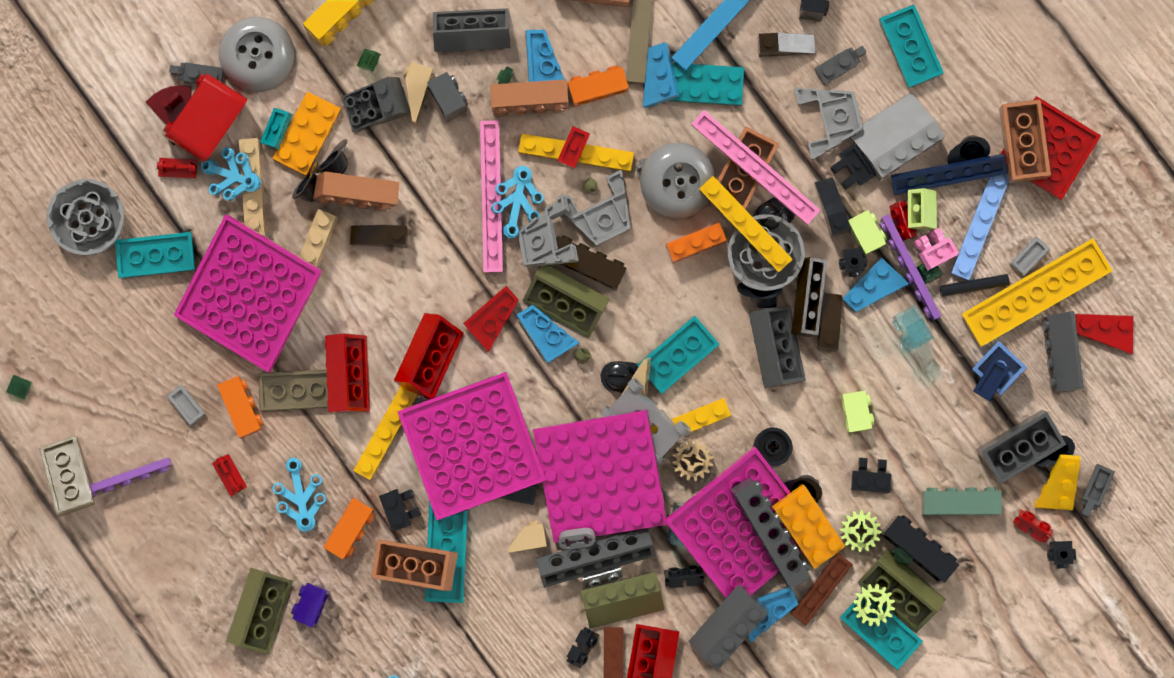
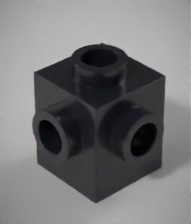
M862 247L841 251L842 259H839L840 270H843L844 275L849 274V277L860 276V273H863L865 270L864 267H867V259L862 254Z
M1072 541L1050 542V550H1047V559L1051 561V565H1056V569L1068 568V564H1073V560H1076V550L1072 547Z

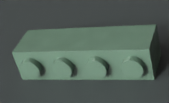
M975 487L965 488V491H957V488H946V491H938V488H927V491L922 492V515L1002 514L1001 491H996L995 487H986L984 491H977Z

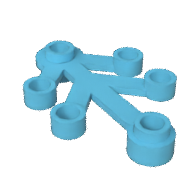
M228 147L223 148L221 155L227 159L230 170L219 167L218 163L211 159L201 163L203 173L208 175L219 174L227 177L221 183H213L209 186V193L218 196L225 190L223 198L233 201L245 191L254 192L261 187V179L257 174L252 173L249 156L245 153H238L235 160L234 150ZM237 163L242 164L245 176L240 174ZM236 182L242 183L233 190L227 189Z
M526 166L517 167L513 172L512 178L495 186V192L498 195H503L507 192L508 188L516 184L514 193L491 205L492 212L498 214L503 211L504 207L513 202L509 223L502 229V234L507 239L515 238L519 233L517 220L520 205L526 212L529 222L533 220L531 219L532 213L537 218L540 217V214L533 210L523 194L525 186L534 204H539L544 199L542 193L537 192L531 182L532 172ZM521 172L526 174L524 179L520 176ZM499 186H503V192H500L498 190ZM535 195L540 197L539 201L535 200ZM496 204H498V205L500 206V210H499V211H496V210H495V205H496ZM510 227L514 228L513 234L509 232Z
M290 458L286 462V469L292 475L296 495L287 490L282 483H275L272 489L274 493L281 494L297 504L300 514L289 508L288 504L283 501L279 502L276 508L278 512L285 513L295 519L299 530L308 532L315 526V514L320 506L326 502V496L323 493H318L314 497V504L307 511L306 503L316 487L322 483V477L318 474L312 475L310 484L303 493L299 474L302 463L297 458ZM292 462L297 463V467L295 469L290 468V464ZM316 476L320 478L317 484L313 482V478ZM277 485L282 486V490L280 492H276L275 487ZM319 495H322L324 497V500L321 503L317 501V497ZM281 504L286 505V509L284 511H281L279 509V506ZM304 518L309 520V524L306 526L302 524Z

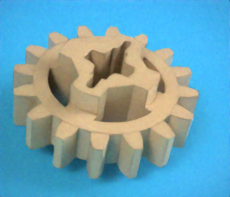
M690 439L688 445L682 442V448L676 447L678 454L672 455V457L676 458L672 465H677L674 471L681 472L680 478L686 475V481H689L690 477L697 481V476L703 479L704 472L710 473L707 468L713 467L709 460H712L714 457L708 455L711 449L705 450L706 444L704 443L700 446L699 440L692 444ZM692 448L689 454H682L684 450ZM699 450L703 452L705 459H701L698 454ZM694 455L698 463H694L692 466L690 461L684 458H691ZM680 461L686 464V471L681 467ZM696 467H704L700 472L693 473Z

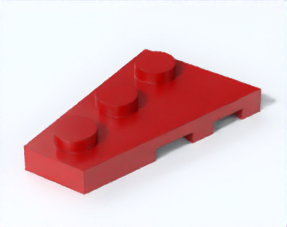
M504 286L463 323L487 352L490 351L505 322L519 301L507 286Z
M1075 314L1077 335L1132 355L1134 316Z

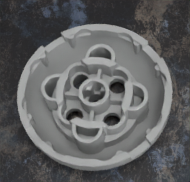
M249 17L236 22L226 31L219 47V61L225 76L235 86L247 91L265 92L279 86L291 73L295 58L294 44L288 32L279 23L265 17ZM257 36L263 37L261 43L255 42ZM241 46H246L247 50L245 53L239 52ZM254 50L259 51L257 55H253ZM266 52H272V53H273V56H272L271 59H266V58H265V53H266ZM252 61L257 64L254 69L249 68V63Z
M680 142L665 144L654 150L644 162L640 173L641 192L646 203L658 214L672 219L688 218L699 213L710 202L699 188L712 176L716 178L715 170L707 155L697 147ZM676 164L682 165L680 172L675 171L674 167ZM695 176L697 178L696 183L691 184L689 178ZM678 178H682L683 183L681 185L677 184ZM664 179L670 180L668 187L663 186ZM684 191V198L679 199L677 193Z
M79 179L66 186L64 185L53 196L47 211L48 228L56 243L68 252L82 256L95 255L110 248L119 238L125 220L124 208L118 195L106 184L92 179ZM85 203L86 209L79 210V204ZM99 209H102L104 211V214L101 217H98L96 215V212ZM90 216V221L85 222V218ZM73 221L79 222L78 228H72ZM92 227L97 228V232L94 235H91L89 232Z
M769 214L753 216L760 225V220L766 218L774 220L776 223L779 222L778 228L774 230L762 227L793 260L778 273L757 250L753 251L750 249L751 243L736 229L728 245V261L731 270L744 285L759 291L780 289L792 282L802 268L805 256L803 240L797 229L779 216ZM757 261L761 262L762 268L756 269L754 263Z

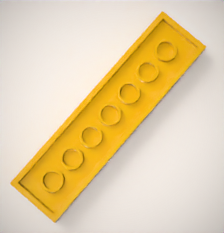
M1094 238L965 311L961 316L978 345L982 347L1113 270Z

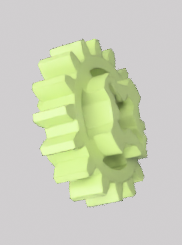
M860 510L859 515H857L853 511V517L846 515L845 517L848 521H841L844 528L839 529V531L844 532V535L840 539H846L844 545L850 544V550H854L857 547L858 552H861L864 547L865 551H869V545L873 548L875 547L874 540L880 541L877 534H881L882 531L877 530V527L881 524H875L874 521L877 517L870 518V512L864 515L863 510ZM854 519H857L856 525L849 527V524ZM865 519L870 522L872 528L865 524ZM860 525L865 530L861 537L859 533H856V529H859ZM848 534H852L855 537L856 543L849 538ZM868 535H872V538L864 544V539Z
M871 584L867 585L868 590L861 587L862 593H855L858 599L852 601L854 604H857V607L853 608V611H858L855 617H862L861 623L868 621V626H872L873 622H875L876 626H880V621L886 623L885 617H892L889 611L895 610L891 606V603H894L895 600L889 599L892 593L886 594L885 587L880 590L879 584H876L874 589H872ZM870 592H877L881 596L878 598L873 597ZM864 597L865 606L861 609V601ZM870 600L873 602L877 601V610L869 608L871 605ZM884 602H886V610H885V612H883V610H882V606H883V603H884ZM874 613L877 618H869L866 615Z

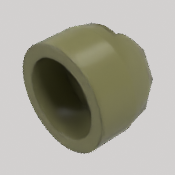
M589 177L581 189L589 194L594 193L598 189V184L592 177Z
M579 347L575 353V360L580 364L587 363L592 357L591 353L582 347Z

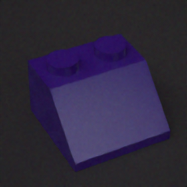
M306 583V586L302 585L298 596H301L298 604H294L291 614H293L292 619L309 627H316L330 591L311 583Z

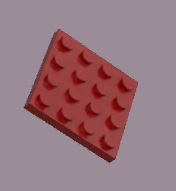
M1035 96L1033 101L1041 100L1051 176L1047 179L1030 182L1057 199L1062 200L1101 135ZM1003 148V150L1001 151L1000 154H1004V155H1005V149H1004V148Z

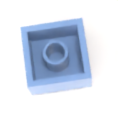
M998 341L972 368V371L982 378L993 359L1010 368L996 391L1001 397L1027 370V366Z

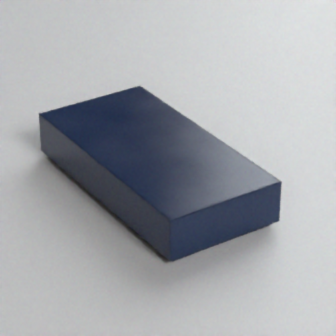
M993 359L973 392L990 402L1010 368Z

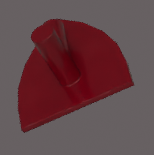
M177 85L164 88L152 95L146 103L165 124L169 121L172 123L191 98V86Z

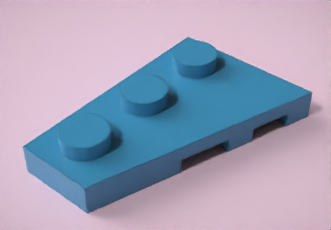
M526 30L528 82L565 80L546 31Z
M666 42L648 48L643 98L644 108L679 97L669 46Z
M881 257L842 300L856 313L909 285V283Z
M534 305L529 306L516 315L547 364L580 343L567 334L564 329L552 322L549 317Z
M785 587L757 598L768 608V614L748 635L751 643L761 633L768 630L772 624L798 605L793 589Z

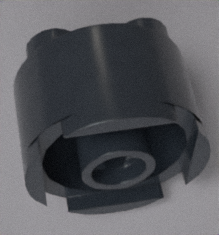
M775 427L761 431L753 442V447L757 448L771 467H777L785 463L791 456L793 449L792 440L788 434L782 429ZM771 442L774 443V446H777L774 452H771V449L767 447L771 445Z

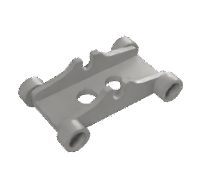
M632 377L627 383L629 388L611 407L606 406L601 414L603 417L630 413L636 410H647L650 424L654 423L658 426V432L652 434L657 465L660 466L665 460L663 456L681 436L686 437L691 432V429L683 421L675 424L663 410H659L655 402L641 393L644 388L643 384L638 379Z

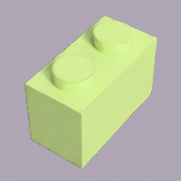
M925 188L908 190V228L919 231L937 229L936 191Z
M869 210L848 220L851 228L850 231L859 248L862 247L863 256L886 245L885 240L887 238L882 230L879 231L876 225L878 221L873 213L870 214Z
M866 391L842 394L841 400L847 433L872 429L874 417L872 413L869 414L868 406H871L869 394L866 395Z

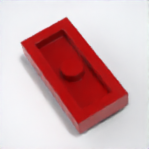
M572 126L557 162L575 169L590 133Z

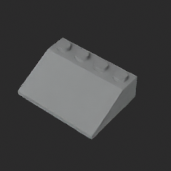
M910 93L862 124L863 130L850 137L876 173L877 179L881 181L941 142L945 135L931 115L915 96Z

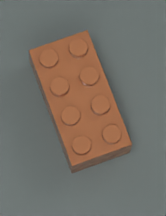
M567 79L490 85L492 112L497 117L508 116V113L526 115L527 112L533 111L535 114H544L548 110H553L554 113L565 112V109H568Z
M1041 100L1002 104L999 112L1009 183L1047 179L1051 176Z
M746 126L739 137V140L769 165L779 146L778 142ZM731 159L727 160L718 178L721 185L746 210L759 183Z
M323 172L316 176L314 199H318L319 203L323 204L338 202L339 206L355 204L356 208L360 209L375 207L376 211H386V209H391V207L398 204L400 182Z
M378 539L371 578L452 591L458 553Z

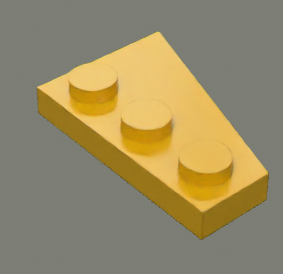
M1059 456L1047 483L1043 485L1041 494L1034 502V508L1073 510L1081 462L1080 456Z

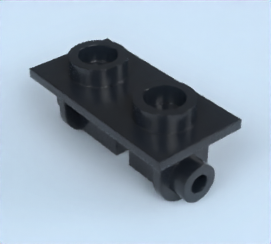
M696 565L682 569L672 567L664 570L665 587H683L682 580H686L687 586H697L700 583H704L703 569Z
M586 627L583 630L581 629L575 642L581 645L579 648L572 645L566 656L568 657L566 661L581 669L588 660L589 652L596 646L599 634Z

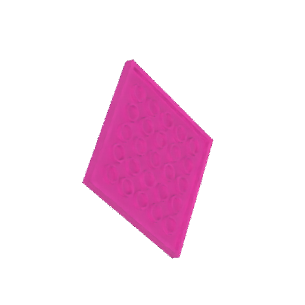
M225 215L174 316L266 372H271L323 271L230 215Z
M507 372L397 411L437 521L546 481Z
M647 410L533 429L538 459L546 481L543 482L554 543L559 542V535L565 530L591 528L594 530L595 536L667 525L664 521L667 515Z
M756 447L751 448L664 520L725 598L738 584L753 594L778 573L730 489L750 477L752 480H757L763 488L761 491L763 497L767 496L772 506L791 493ZM756 496L750 499V505L756 502ZM766 512L759 516V521L765 519ZM781 522L780 526L782 527V529H784L785 526ZM775 528L769 531V537L775 534ZM791 537V539H789L790 543L792 545L795 544L801 554L802 551L800 550L794 539ZM784 544L779 546L778 552H782L784 550Z

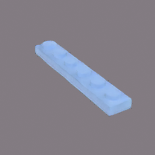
M1008 174L989 177L950 274L969 281L1009 182Z

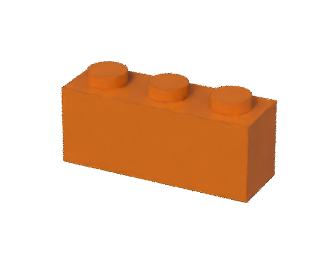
M617 65L607 68L605 72H590L587 77H572L571 81L567 82L574 107L629 91L623 67L618 68Z
M719 222L666 243L665 247L672 264L725 244L727 239Z
M236 376L217 384L238 437L243 439L261 431L263 421L260 414L256 415L254 411L256 404L253 397H249L246 392L249 389L246 380H241V377Z
M352 498L323 548L343 560L346 557L350 558L355 550L353 547L356 540L360 541L365 533L363 528L366 524L370 525L375 516L372 514L374 510Z

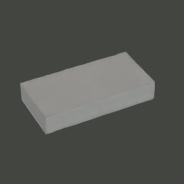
M1036 236L1010 265L1024 277L1050 248Z
M182 384L167 395V398L190 426L206 415Z

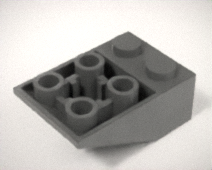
M386 77L342 96L352 132L383 124L410 114L400 77Z

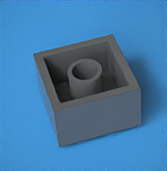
M448 72L427 82L429 91L447 122L467 112V99L463 92H458V83L453 75L449 76Z

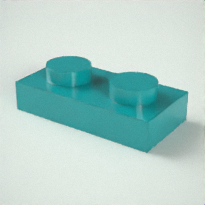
M273 108L260 143L279 150L293 114Z

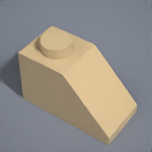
M539 520L527 522L528 526L522 528L508 548V553L547 547L543 523L539 524Z

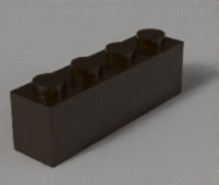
M565 235L556 237L558 250L572 243V239ZM572 243L576 246L579 261L560 265L617 291L627 269L624 267V263L616 259L614 261L606 259L607 255L602 252L589 251L590 247L579 243V245Z
M814 257L804 258L802 268L798 273L791 330L793 335L813 337L819 334L827 260Z

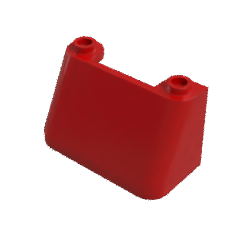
M205 73V75L201 74L195 82L197 84L196 91L176 120L172 123L169 121L163 129L165 132L163 136L200 162L207 161L248 100L208 73Z

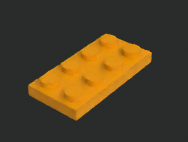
M306 92L284 135L279 150H276L272 159L307 176L341 108Z
M802 484L772 506L812 568L816 569L846 547L805 485Z

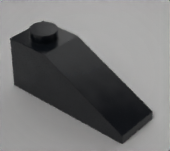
M833 177L814 182L830 237L849 232L851 228Z

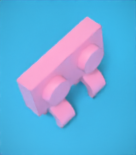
M940 228L928 234L929 239L936 243V245L931 246L926 235L914 241L915 246L922 251L919 253V256L927 271L959 255L951 238L945 239Z

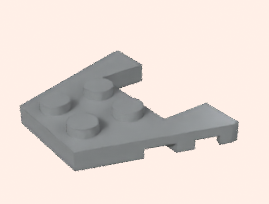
M795 88L798 106L818 101L827 136L825 139L808 142L811 160H815L863 130L855 92Z
M622 170L606 177L614 196L581 212H578L571 196H567L569 212L564 215L595 246L631 229Z
M560 195L555 204L544 209L545 212L539 218L535 217L519 231L518 237L523 265L527 268L579 261L575 245L571 243L559 250L557 246L553 219L569 212L567 197L564 195Z

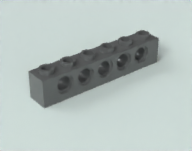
M749 477L730 489L785 585L792 590L810 578L807 572L810 569L804 560H800L798 556L800 551L796 545L790 543L789 539H791L788 531L780 526L782 522L776 512L773 514L770 509L772 507L770 500L767 496L763 497L761 493L763 490L762 486L757 480L754 481ZM756 496V502L750 505V499ZM766 512L765 519L759 521V516ZM775 528V534L769 537V531ZM784 544V550L782 552H778L779 546ZM794 560V565L791 568H787V564Z
M644 528L601 539L590 547L562 550L550 555H544L536 558L543 587L545 588L656 555L649 530Z

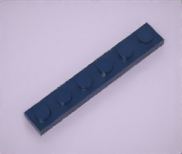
M999 154L891 175L893 193L898 195L908 193V190L930 189L1008 173L1005 155Z

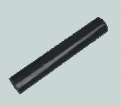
M1008 274L941 285L939 289L941 297L1006 286L1010 285Z

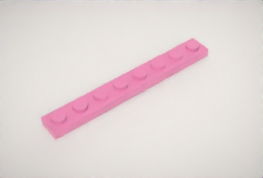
M705 110L691 124L692 127L806 225L820 212L818 207Z
M499 120L480 121L484 273H503L501 212L498 214L493 213L491 210L493 203L501 201V195L495 192V186L501 183ZM498 204L495 205L496 211L500 210V206Z

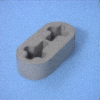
M591 528L565 530L559 535V546L565 550L590 547L595 543V532Z

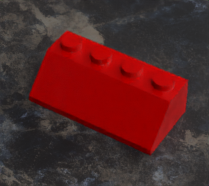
M424 313L394 382L404 389L429 400L435 398L464 332L441 315Z
M346 333L325 335L328 412H370L367 336Z
M636 624L627 678H672L680 631Z

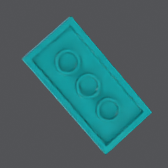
M915 4L879 18L881 27L908 89L944 74Z
M672 63L679 97L669 101L742 106L744 67L692 64L684 71L676 63Z
M192 232L119 239L115 242L119 279L196 271Z
M693 316L644 358H651L649 381L661 395L720 345L696 316ZM642 361L639 362V363L636 365L638 368H639L640 364L642 363Z
M864 597L861 601V609L865 606ZM870 600L871 605L869 608L877 610V601L873 602ZM854 603L839 617L896 670L905 663L923 642L891 611L889 613L892 617L886 616L887 622L883 623L880 621V626H876L875 622H873L872 626H868V621L861 623L862 617H855L858 611H853V608L857 607V604ZM884 605L882 606L883 612L886 610ZM874 613L866 615L869 618H877Z

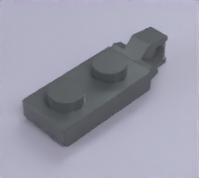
M863 46L856 50H853L852 47L846 49L817 66L815 71L823 84L826 85L856 67L861 62L859 58L866 54V50Z
M187 62L181 63V66L170 65L169 69L170 75L179 76V80L195 84L201 74L205 75V73L222 82L224 73L220 67Z
M1096 464L1081 498L1080 504L1084 505L1080 513L1081 516L1090 517L1092 510L1097 511L1098 507L1101 506L1115 471Z

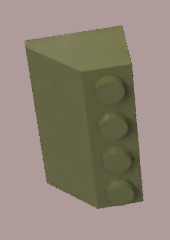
M549 265L540 266L523 298V302L526 304L534 305L541 312L588 338L591 336L610 301L609 298Z
M888 549L876 559L858 581L866 590H868L867 585L871 584L872 589H874L876 584H879L880 590L885 587L886 594L891 592L892 594L889 599L895 600L894 603H891L895 610L891 611L916 633L939 611L946 600ZM870 592L876 598L881 596L877 592Z
M250 567L226 642L269 655L293 580Z
M656 572L580 591L589 628L665 610Z

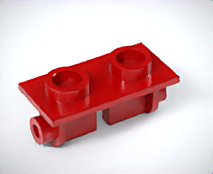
M159 158V162H157L158 177L196 179L197 160Z
M898 201L890 205V215L894 220L902 241L917 237V230L908 228L906 219L908 218V204L905 201Z
M229 454L217 458L212 463L230 497L247 488Z
M1019 510V517L1016 516L1013 520L1015 527L1025 533L1032 528L1033 531L1030 533V536L1040 543H1046L1049 536L1052 537L1053 534L1051 525L1045 521L1040 522L1030 511Z

